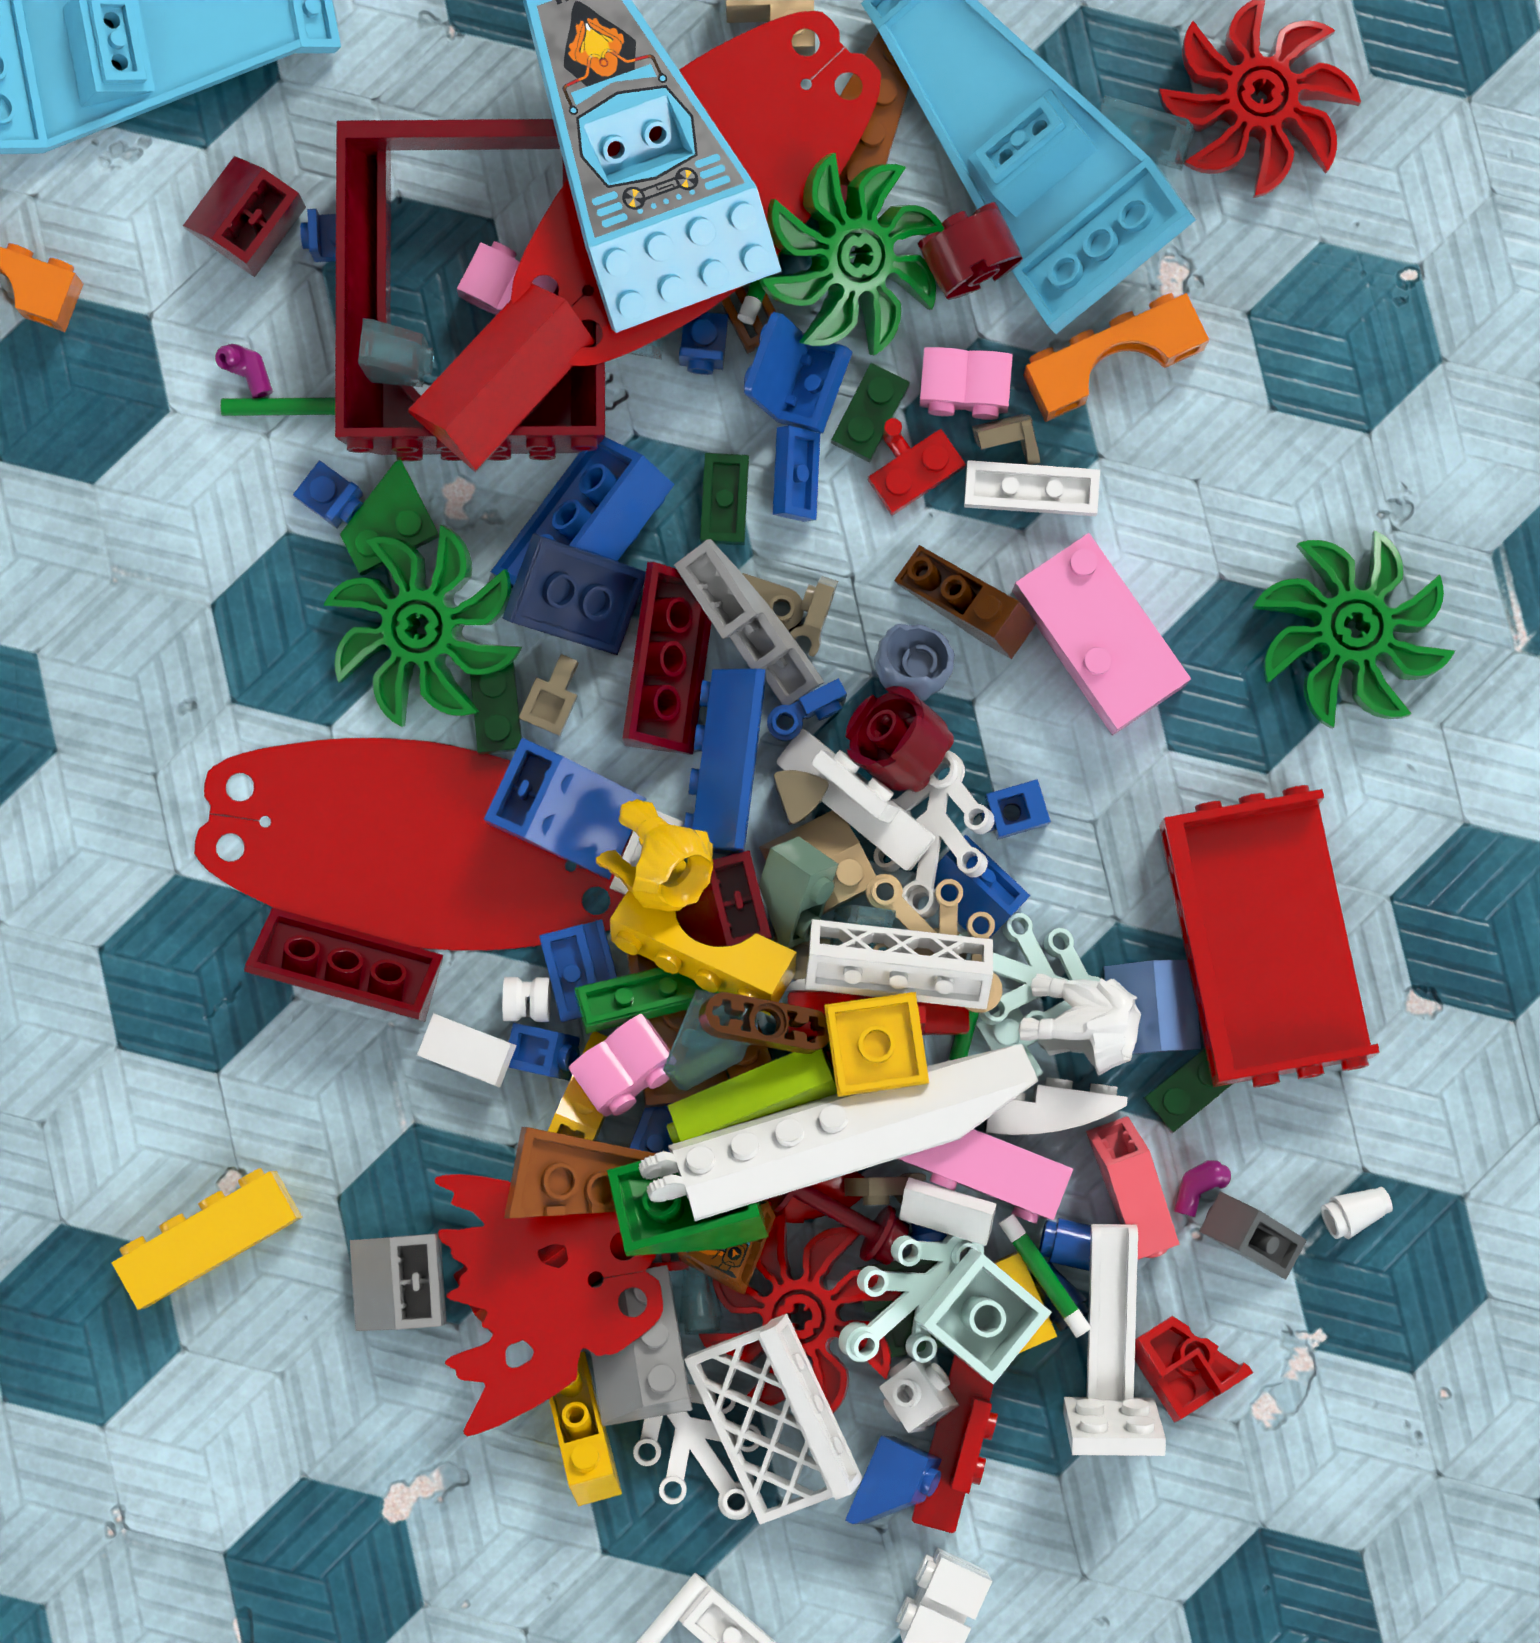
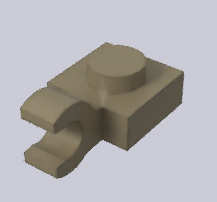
M821 576L817 586L808 585L800 610L808 612L805 622L797 625L790 631L795 640L801 635L807 636L811 640V648L808 655L812 657L816 655L820 648L821 631L839 582L825 576Z
M561 654L549 682L536 677L519 715V719L561 736L578 695L566 690L579 664L577 660Z
M904 1173L897 1177L844 1178L845 1196H862L863 1205L890 1204V1195H893L902 1205L904 1189L908 1178L926 1181V1175L923 1173Z

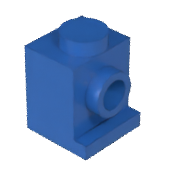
M1038 779L991 792L984 797L985 807L994 815V825L987 833L994 831L997 840L1046 827L1051 822ZM1015 805L1020 811V817L1014 821L1006 819L1003 813L1006 806ZM980 813V817H981V820H982V822H983V821H984V818H985V814H984V813Z

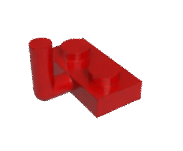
M890 418L886 421L883 439L896 458L869 475L867 480L892 516L965 468V462L942 429L937 430L910 448L901 435L902 423L896 418Z

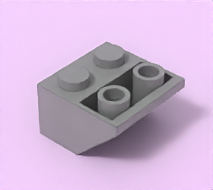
M438 1233L350 1240L356 1331L399 1330L438 1327L447 1324L442 1246Z

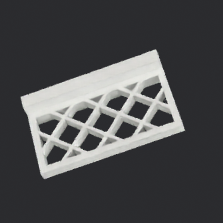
M788 1314L771 1319L764 1326L690 1354L684 1359L760 1525L833 1497L835 1500L851 1495L855 1491L863 1477ZM757 1340L760 1341L767 1356L763 1370L740 1360L745 1345ZM736 1349L734 1356L726 1354L727 1352ZM713 1358L730 1366L723 1385L707 1378L701 1362ZM771 1367L773 1369L774 1374L769 1373ZM736 1369L759 1379L752 1398L730 1388ZM765 1382L782 1389L786 1398L782 1411L759 1401ZM715 1393L720 1394L718 1400L715 1396ZM726 1398L749 1407L742 1426L726 1419L722 1411ZM790 1408L794 1416L788 1414ZM755 1410L778 1420L772 1439L749 1430ZM784 1424L801 1430L805 1439L801 1452L778 1442ZM733 1434L738 1435L737 1441H736V1439H735V1437H734ZM745 1439L768 1449L762 1467L745 1461L741 1452ZM809 1450L813 1458L807 1455ZM774 1452L797 1462L791 1481L768 1471ZM803 1465L819 1471L826 1487L813 1491L797 1484ZM752 1475L758 1477L757 1480H756V1482H755V1480H754V1478H753ZM764 1480L787 1490L782 1504L767 1508L760 1493ZM793 1493L801 1496L791 1500Z

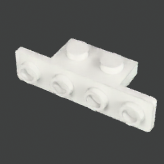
M802 729L800 734L788 744L778 757L777 764L785 771H803L827 780L829 786L821 801L904 870H912L934 842V834L891 800L894 793L888 787L873 777L868 781L857 772L860 766L846 753L839 750L835 754L807 730Z

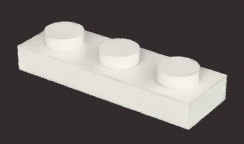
M968 460L964 507L1096 516L1098 513L1100 470Z

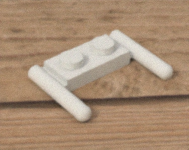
M696 1573L691 1576L636 1642L660 1643L679 1620L683 1626L703 1643H776Z

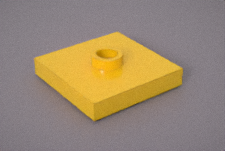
M916 992L824 1005L837 1097L929 1084Z

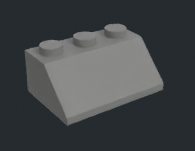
M667 1265L646 1269V1272L659 1280L661 1285L663 1313L656 1324L616 1354L596 1356L591 1352L602 1426L693 1410L672 1281ZM602 1283L594 1286V1288L600 1287ZM628 1288L620 1294L618 1306L624 1315L636 1317L644 1312L647 1306V1298L642 1290Z

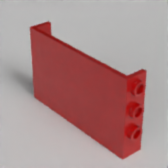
M1300 785L1283 790V796L1266 799L1265 793L1250 794L1239 798V804L1222 807L1221 801L1206 802L1195 806L1196 812L1164 817L1159 825L1213 1087L1250 1080L1253 1082V1087H1263L1280 1083L1279 1075L1294 1072L1297 1073L1298 1079H1307L1324 1075L1323 1067L1341 1064L1342 1071L1361 1069L1369 1066L1368 1059L1380 1053L1378 1044L1371 1045L1322 822L1319 804L1324 799L1323 789L1310 791L1308 785Z

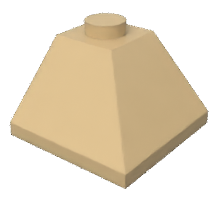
M833 810L759 847L766 861L771 847L799 836L839 864L833 880L834 890L826 901L822 915L866 894L868 883L876 876L851 827Z

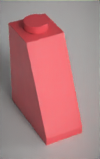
M1126 1116L1086 1131L1119 1223L1137 1225L1138 1260L1144 1257L1154 1258L1161 1256L1169 1248L1180 1245L1150 1150L1130 1118Z

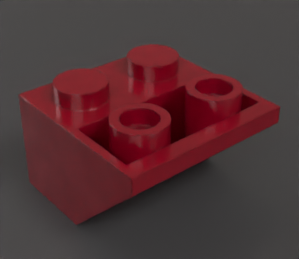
M234 156L183 224V227L255 277L305 210L306 206L300 194L264 168Z
M750 850L712 859L713 871L710 883L703 890L698 902L676 911V918L680 927L695 941L713 947L733 946L747 940L756 933L772 940Z

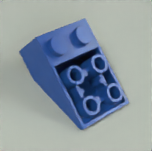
M522 738L484 820L490 826L610 880L612 873L600 867L596 863V857L600 856L601 853L616 850L620 855L622 854L632 830L622 825L618 820L621 805L636 799L646 801L647 798L564 756Z

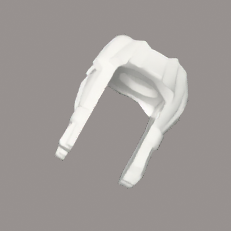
M1037 973L1031 983L1033 996L1063 998L1072 1008L1055 1019L1048 1018L1038 1021L1034 1018H1023L1018 1029L1020 1040L1031 1041L1038 1039L1040 1047L1046 1050L1049 1056L1069 1051L1084 1053L1095 1067L1098 1076L1115 1066L1131 1061L1137 1042L1141 1013L1135 1004L1136 996L1129 993L1115 979L1105 981L1101 978L1099 982L1086 979L1067 981L1066 979L1051 978L1045 974Z

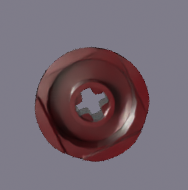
M996 202L982 206L970 217L967 216L965 211L948 217L941 223L944 228L942 232L932 233L917 243L940 290L948 300L960 298L981 289L979 284L991 277L994 281L998 280L1016 268L1023 260L1019 252L1020 249Z
M891 686L885 688L889 693L879 698L872 694L855 710L846 728L845 737L850 740V750H846L848 756L855 763L889 789L896 791L909 789L912 792H918L928 785L930 776L941 764L946 752L952 747L954 736L948 730L945 721L909 689L901 686Z

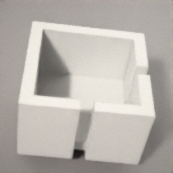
M937 1547L933 1557L926 1554L915 1577V1580L918 1581L917 1585L920 1586L914 1599L906 1597L897 1616L896 1622L899 1623L897 1628L900 1629L903 1643H965L971 1627L964 1625L967 1617L976 1619L992 1584L987 1570Z

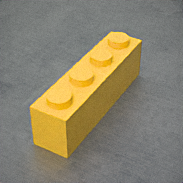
M258 1168L240 1178L238 1183L241 1188L225 1197L221 1190L199 1202L198 1205L201 1211L186 1219L183 1213L162 1223L158 1226L162 1234L146 1242L145 1238L141 1236L121 1247L119 1250L122 1257L113 1261L112 1265L137 1310L148 1308L303 1218L278 1172L269 1171L264 1173L262 1168Z

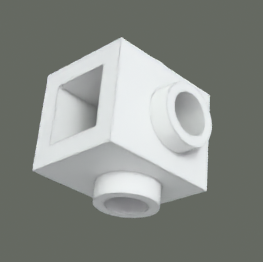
M907 1358L891 1368L889 1372L891 1378L879 1386L885 1396L884 1405L888 1413L896 1421L902 1422L908 1433L927 1430L959 1406L947 1387L950 1385L946 1373L938 1364L931 1363V1361L921 1363Z

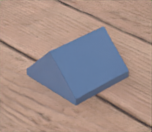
M1152 960L1103 967L1105 981L1115 979L1129 993L1137 997L1135 1004L1141 1013L1137 1042L1132 1054L1201 1049L1198 1011L1187 960Z

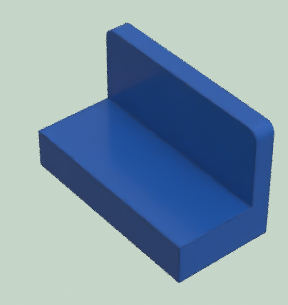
M964 835L963 837L971 847L978 849L986 856L988 864L985 872L978 877L967 876L958 868L957 858L949 850L937 864L934 889H936L940 882L946 879H953L959 882L963 888V897L958 903L957 922L967 931L966 924L971 915L976 912L990 914L995 922V929L989 936L990 939L1031 895L967 835ZM972 856L968 859L966 863L967 869L975 867L978 862L977 856ZM944 885L941 888V897L945 901L951 902L956 899L957 890L954 886ZM977 917L974 919L972 927L976 933L985 934L988 931L989 924L985 918Z

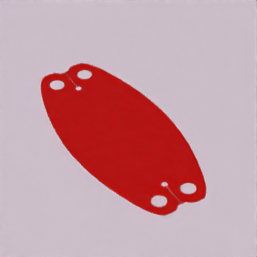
M820 11L796 12L764 23L711 49L679 69L757 186L766 220L769 202L771 199H776L804 224L811 217L803 205L804 187L810 171L823 157L830 153H836L840 176L869 123L879 97L881 73L876 65L862 53H850L840 42V32L837 26L827 15ZM800 29L812 30L819 37V49L811 56L798 54L792 46L793 35ZM843 73H853L862 81V92L857 98L847 100L837 94L835 81ZM803 79L811 80L812 86L810 89L804 90L801 87ZM655 126L650 130L649 138L651 141H656L660 138L662 134L661 127ZM613 141L608 146V155L615 156L618 154L620 143L619 141ZM567 179L544 214L524 251L513 279L511 304L513 305L530 288L532 281L536 277L547 275L555 279L559 287L558 296L567 300L581 321L593 320L602 329L603 335L599 344L590 348L582 346L568 362L573 366H589L621 357L664 337L704 314L734 293L738 288L617 333L611 329L587 254ZM774 244L776 254H778L780 250ZM586 285L592 286L594 289L593 295L585 296L582 292L583 287Z
M341 738L292 743L245 752L223 760L207 772L204 784V797L211 805L210 813L212 814H209L208 822L198 830L194 854L210 873L223 882L279 910L417 948L501 950L540 946L539 935L591 923L600 919L603 920L605 931L610 930V918L625 896L610 889L614 878L613 874L609 880L584 868L576 867L573 872H569L565 869L567 860L487 824L484 820L485 815L511 760L490 754L479 755L478 751L428 741L391 738ZM237 773L248 775L254 782L253 794L244 801L233 800L226 791L228 779ZM263 816H268L271 819V824L268 827H262L259 821L254 820H260ZM632 830L631 835H630V837H629V839H628V841H627V843H626V845H625V848H624V850H623V852H622V854H621V857H623V855H624V852H625V850H626V847H627V845H628V843H629V840H630V838H631V836H632L633 830ZM233 833L242 838L244 852L239 859L228 862L219 857L216 845L223 835ZM591 887L604 888L610 896L609 908L600 915L588 913L582 905V897Z

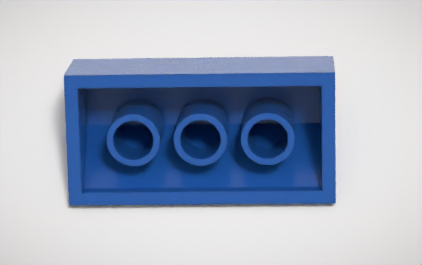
M604 437L602 442L597 445L596 450L582 451L577 455L490 572L497 576L501 571L507 569L511 580V588L513 589L533 533L618 561L628 546L636 540L640 530L655 510L663 504L666 495L674 484L642 454Z
M712 669L711 681H702L699 707H706L707 715L705 725L697 724L694 751H702L700 769L691 768L688 795H696L694 813L686 812L684 827L706 831L710 842L713 844V853L732 855L745 851L766 684L765 669Z

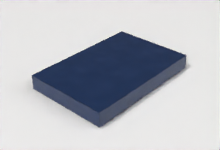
M533 533L502 618L520 626L618 655L644 585L646 571Z

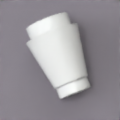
M1383 1187L1330 1197L1329 1203L1321 1207L1324 1223L1329 1233L1335 1239L1343 1236L1346 1239H1350L1393 1210L1390 1196Z

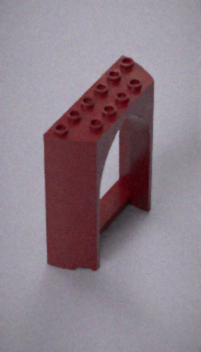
M553 119L337 121L335 437L347 445V451L396 455L397 460L408 462L423 460V455L441 454V459L446 461H462L408 413V409L421 395L411 385L399 365L391 333V151L560 149ZM562 157V162H563V185H564V183L566 182V180L568 179V177H567V173H566V169H565V165H564V161H563V157ZM586 285L583 287L582 292L585 296H591L594 293V289L592 286ZM582 320L581 322L595 340V344L592 346L594 347L602 339V329L593 320ZM605 362L597 365L573 366L487 460H510L511 454H529V458L532 460H553L556 458L557 453H579L596 450L597 445L605 437Z

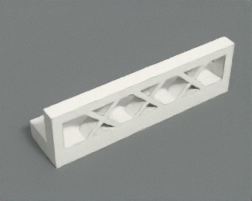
M812 919L805 989L870 997L916 992L917 1002L987 1010L993 978V939ZM820 937L838 938L843 944L839 946L820 944ZM872 942L882 943L889 947V949L885 951L873 950L868 944ZM926 948L935 954L931 956L919 955L914 949ZM959 954L982 955V962L964 960Z

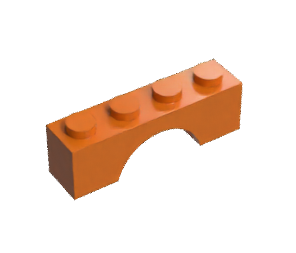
M8 243L7 248L0 247V273L9 278L12 284L15 308L26 319L66 332L84 285L76 273L73 272L74 267L56 258H49L48 263L32 258L33 252L16 244Z
M1173 293L1163 295L1149 303L1150 309L1135 316L1133 311L1123 313L1109 322L1110 328L1096 334L1093 329L1086 330L1072 337L1069 340L1070 346L1055 352L1053 347H1050L1032 355L1029 358L1030 364L1026 365L1023 376L1044 421L1047 422L1085 405L1089 396V375L1092 369L1102 359L1111 354L1123 351L1139 352L1153 358L1162 367L1166 368L1204 351L1209 338L1188 294L1185 293L1174 298Z

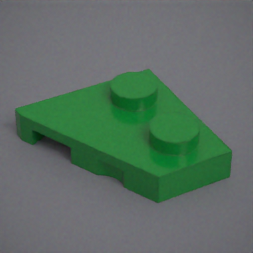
M397 460L342 530L340 536L359 574L363 576L384 565L365 540L373 537H394L406 541L417 549L439 538V533L402 460Z

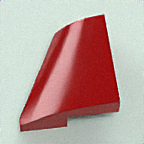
M1171 1316L1135 1339V1362L1175 1423L1253 1374V1371L1246 1363L1243 1362L1239 1365L1217 1350L1219 1346L1209 1339L1195 1336L1189 1326Z

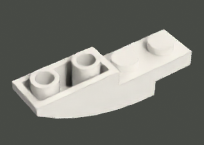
M1046 1077L1045 1086H1034L1032 1102L1025 1101L1026 1093L1023 1092L985 1120L983 1133L1032 1135L1062 1131L1091 1123L1127 1106L1128 1097L1117 1096L1118 1087L1091 1084L1090 1092L1073 1090V1081Z

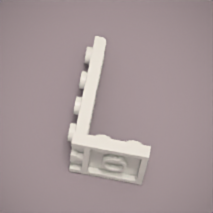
M1091 1224L1088 1317L1091 1329L1088 1330L1086 1397H1064L1063 1414L1072 1455L1165 1456L1166 1437L1155 1398L1134 1397L1138 1262L1137 1225Z

